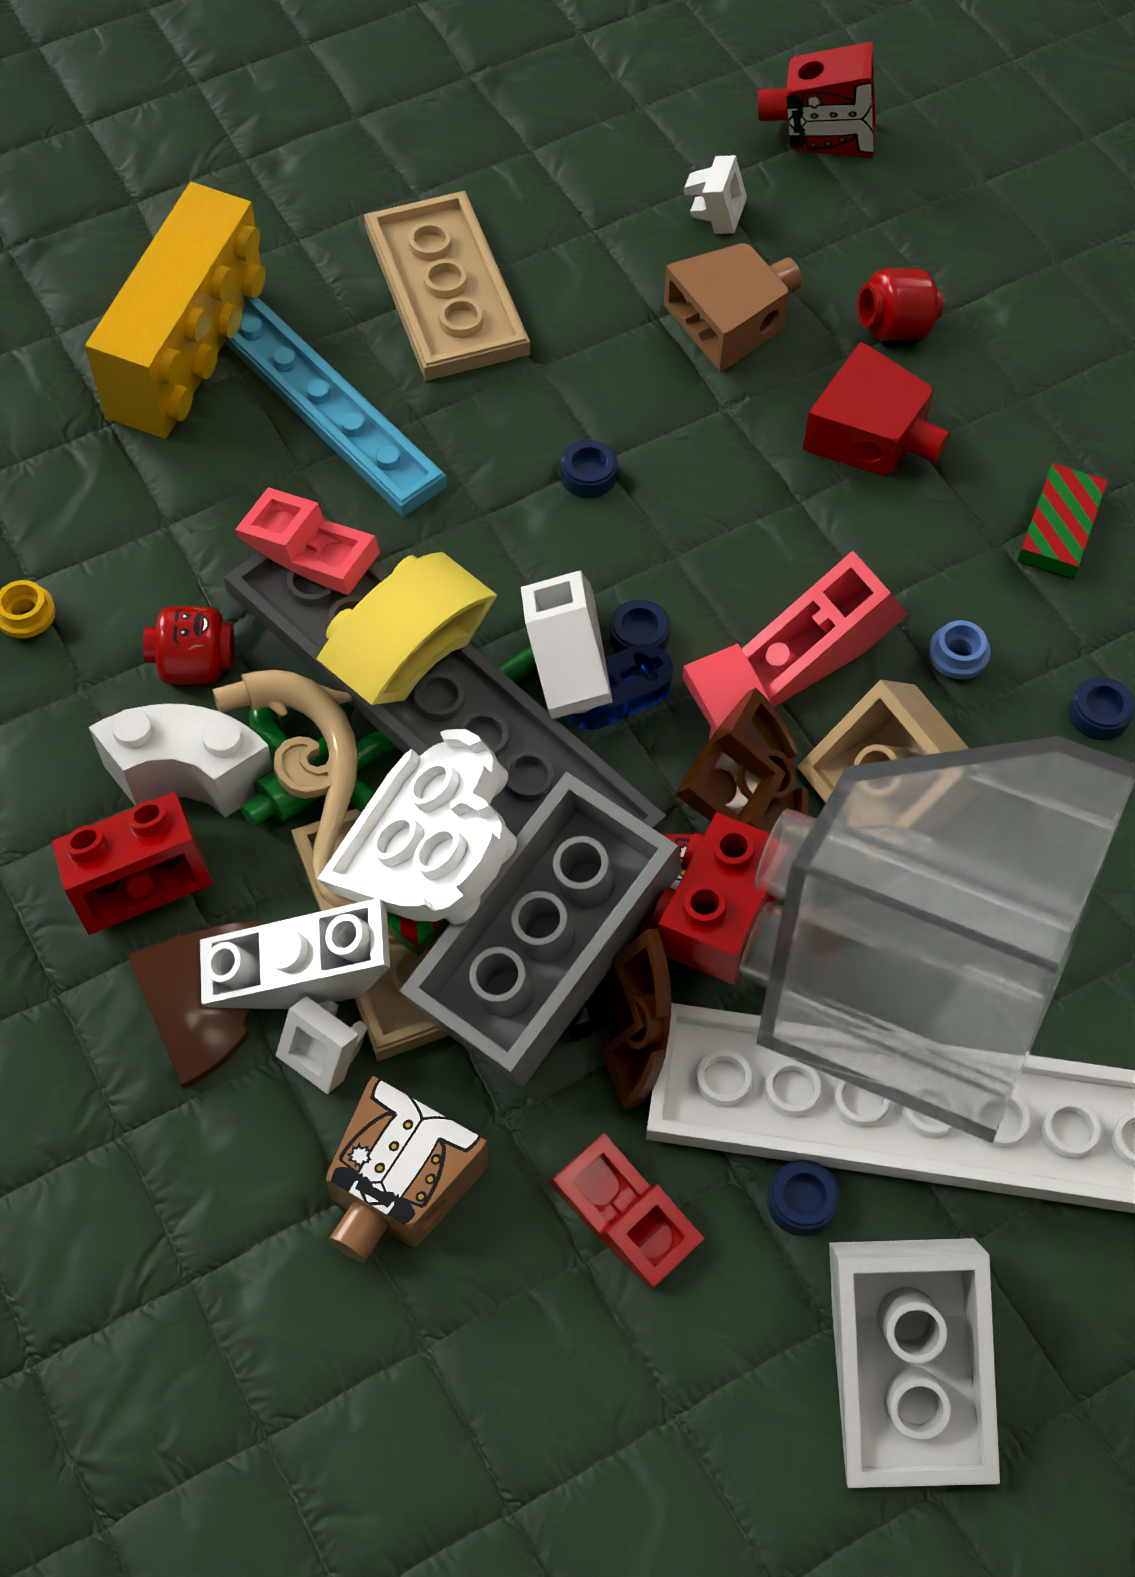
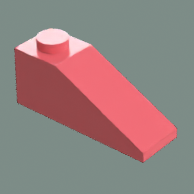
M852 551L745 645L742 651L759 678L772 706L776 707L863 655L909 614L858 555Z

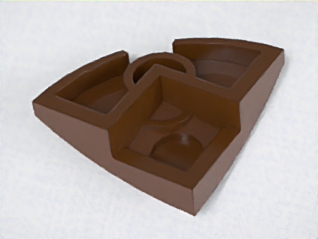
M754 688L745 694L716 730L686 774L675 795L710 822L717 812L791 841L790 863L797 860L806 834L809 803L807 788L803 786L794 790L796 773L789 759L797 756L799 751L789 729L777 710L757 688Z
M260 920L225 924L195 931L128 954L183 1089L201 1081L216 1071L241 1047L249 1036L244 1023L252 1008H209L201 1004L200 939L260 926Z
M658 928L645 930L612 958L617 971L602 983L619 1035L601 1049L623 1112L634 1110L649 1095L659 1077L666 1056L671 1020V987L667 959Z

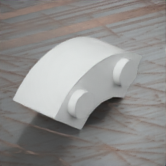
M188 704L142 706L123 710L89 727L104 767L135 806L144 801L155 800L176 791L179 798L186 797L207 803L226 818L238 810L241 805L257 795L253 786L254 781L274 769L269 746L257 733L233 717L205 707Z

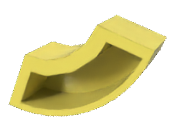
M444 552L432 553L420 558L414 555L407 556L396 566L392 574L371 590L353 610L350 608L345 609L334 617L326 631L328 641L316 659L371 705L405 701L418 681L437 662L452 651L468 645L496 599L497 594Z

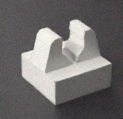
M736 155L715 156L712 167L690 173L684 187L685 195H700L694 199L690 210L691 216L710 221L714 234L735 233L747 199Z
M306 996L289 1008L276 1057L323 1092L329 1094L345 1080L348 1068L361 1048L367 1026L363 1022L358 1021L350 1028L336 1018L339 1005L334 1001L328 1000L317 1004Z

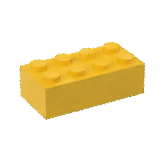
M191 181L85 344L106 419L167 439L176 422L183 421L187 417L192 405L194 392L202 379H208L214 372L218 353L225 343V337L231 339L236 331L238 332L242 312L247 305L245 297L248 296L256 299L261 294L265 284L266 269L261 266L259 253L260 230L255 226L251 201Z

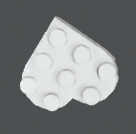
M450 729L440 732L444 742L433 745L422 755L419 756L413 749L406 752L381 783L317 880L333 894L356 902L381 898L386 904L387 912L414 921L435 922L445 918L452 924H460L470 919L480 905V896L496 878L502 864L513 855L517 846L516 836L506 827L502 816L490 805L493 797L499 794L505 787L508 780V772L497 761L494 752L479 736L466 729Z

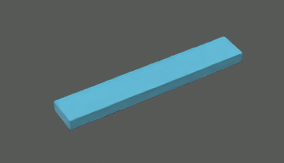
M248 296L245 297L247 305L242 312L238 332L236 331L233 338L225 337V344L402 517L447 488L446 475L264 302L258 297L256 299Z

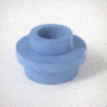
M964 620L952 621L937 630L931 638L928 649L929 659L936 670L953 679H970L979 675L986 668L991 654L990 645L984 631L976 624ZM952 651H960L966 656L957 655Z

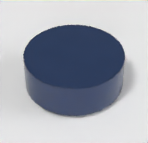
M593 440L579 441L570 445L563 452L560 461V478L563 486L570 493L583 498H595L608 493L617 481L618 460L616 454L606 444Z
M632 600L620 605L614 611L610 620V642L614 650L622 657L633 661H647L656 658L666 649L670 636V619L661 606L647 600Z
M1106 677L1090 678L1082 682L1077 687L1069 705V717L1074 727L1083 735L1095 740H1112L1121 736L1127 730L1135 714V699L1130 690L1122 683Z
M804 1160L794 1161L781 1167L774 1175L767 1195L768 1210L774 1222L782 1230L796 1236H812L825 1230L833 1221L840 1203V1191L833 1175L823 1166Z

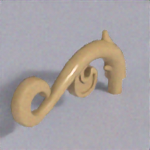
M274 669L241 674L242 681L212 689L217 709L221 713L250 706L252 711L269 707L280 716H285L288 714L286 708H290L303 713L322 732L329 753L328 761L325 765L316 767L309 764L311 758L319 755V743L309 737L297 736L285 740L276 750L274 773L279 784L292 796L307 799L326 794L313 850L312 866L315 884L321 897L334 907L338 908L359 903L333 894L317 880L332 858L334 845L356 785L358 754L355 735L345 711L340 706L342 703L352 701L351 695L347 692L319 685L312 679L297 673Z

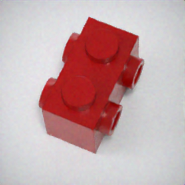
M176 791L155 800L144 801L130 810L93 825L77 828L70 834L52 841L64 891L88 935L213 885L199 841Z
M716 812L705 835L695 832L691 837L681 863V869L685 870V873L677 888L667 887L656 905L652 924L658 927L666 957L735 986L790 874L792 842Z

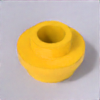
M18 580L5 585L0 590V630L4 634L13 638H30L44 632L52 624L56 608L52 596L46 589L32 581Z

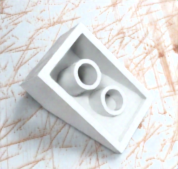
M974 1238L829 1243L832 1317L847 1487L1000 1484L989 1254Z

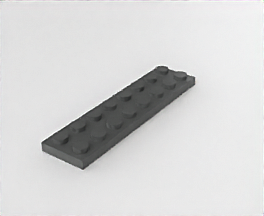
M257 552L224 576L226 591L334 690L350 694L352 701L348 703L404 754L413 749L420 756L433 745L444 742L440 733L444 730L466 729L479 736L494 752L497 761L508 772V780L505 787L499 794L493 797L490 805L502 816L506 827L516 837L566 771L657 832L664 828L666 815L557 719H551L549 712L470 643L466 647L452 651L437 662L418 681L406 700L371 705L320 663L316 658L328 641L326 631L334 617L345 609L350 608L353 610L371 590L391 575L375 560L349 596L310 581L272 561L260 552Z

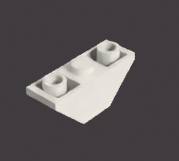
M581 570L521 587L525 624L551 719L573 713H585L595 707L613 703L594 594L591 584Z
M376 898L200 939L201 1004L209 1008L289 1009L306 996L317 1004L328 1000L340 1002L362 997L390 968L386 904L381 898Z

